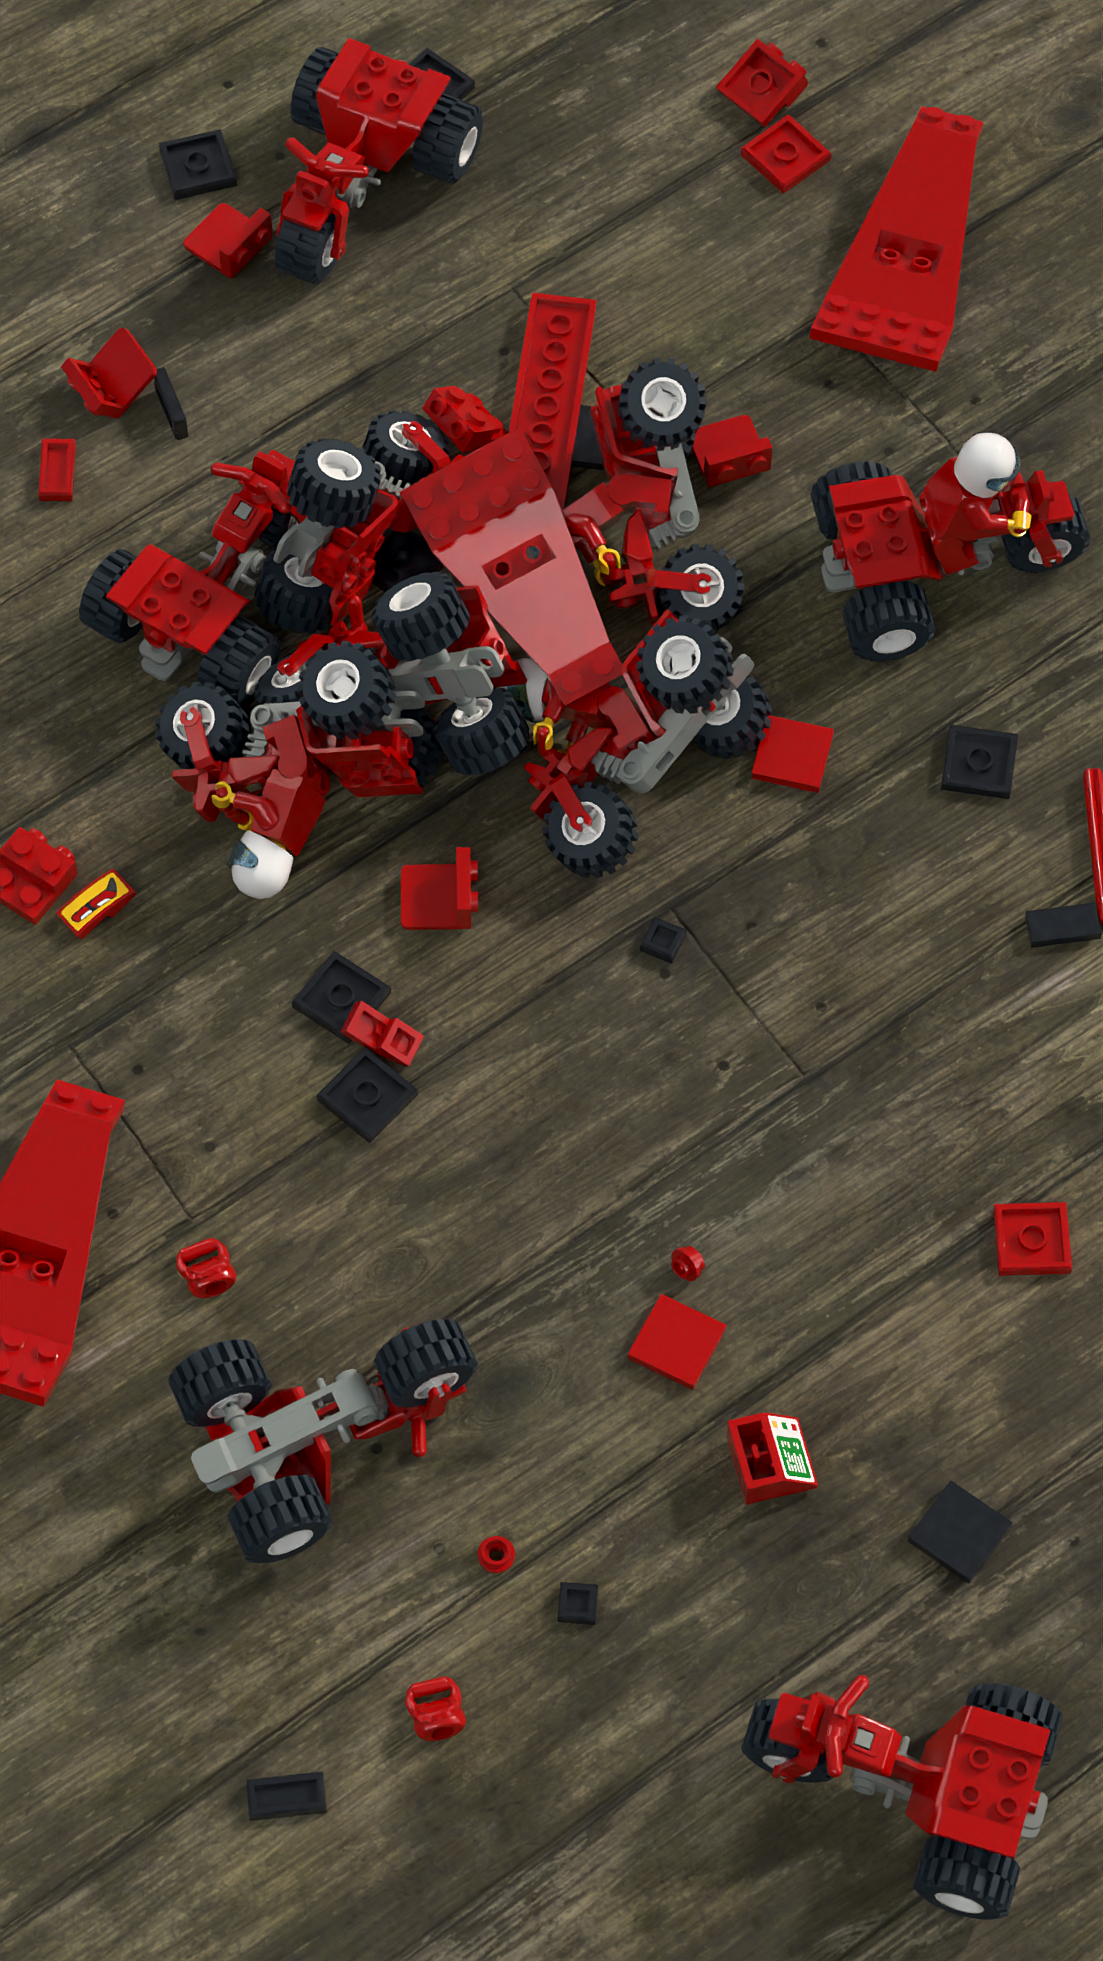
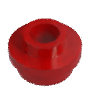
M678 1247L671 1254V1266L679 1278L693 1282L700 1277L701 1271L705 1268V1263L701 1254L694 1247Z
M489 1537L478 1548L479 1564L487 1572L503 1573L514 1563V1546L504 1537ZM494 1551H499L503 1554V1558L499 1561H494L489 1556Z

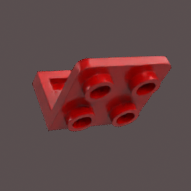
M221 203L184 239V248L232 279L273 238L271 214L260 208L249 219L230 205Z
M119 328L90 363L68 357L61 366L68 377V384L80 393L85 400L84 406L89 412L96 416L104 415L119 419L157 374L155 365L130 331L125 328Z
M740 415L701 426L696 432L692 451L707 487L771 470L773 449L768 437L759 439L752 420L748 415Z
M456 847V864L404 865L401 868V926L403 929H472L471 913H478V891H471V881H478V860H471L470 847Z

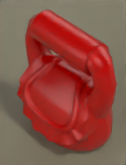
M210 1237L180 1249L176 1255V1268L179 1274L187 1281L191 1294L197 1298L206 1299L218 1296L229 1290L236 1282V1271L230 1264L229 1252L226 1246L218 1239ZM218 1250V1256H212L211 1259L193 1264L192 1267L185 1265L189 1261Z
M441 1676L411 1684L407 1689L405 1705L408 1713L414 1720V1730L420 1739L425 1741L444 1740L459 1734L465 1728L466 1716L461 1708V1692L451 1678ZM450 1689V1697L448 1698L443 1697L440 1700L428 1703L423 1702L422 1705H417L414 1699Z

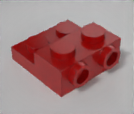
M757 38L719 82L716 89L765 128L784 105L787 108L791 106L809 83L805 77L807 71L794 60L790 63L782 58L784 54L777 46L771 42L765 45Z
M457 386L434 388L422 407L426 414L462 453L476 451L508 433L503 428L501 421L489 413L477 396L472 393L466 394Z
M19 826L0 849V903L36 925L78 875L76 861H74L75 856L69 849L62 845L55 849L46 843L47 838L39 830L31 828L29 831H26Z

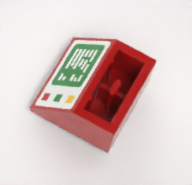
M763 1412L728 1421L726 1439L745 1505L818 1488L798 1417Z

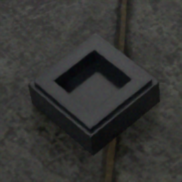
M654 917L640 945V951L672 964L686 937L687 930Z
M560 1582L557 1622L595 1625L598 1585Z

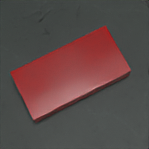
M42 439L38 489L39 501H73L76 457L75 439Z

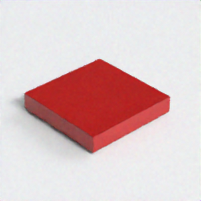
M789 114L741 147L740 155L783 194L831 160L832 154Z
M772 715L767 716L771 720L770 729L764 728L763 730L766 737L763 741H760L751 779L819 793L834 736V729Z
M1066 1202L994 1204L993 1219L998 1276L1071 1274L1072 1259Z
M661 1294L628 1353V1359L694 1390L721 1341L727 1325Z

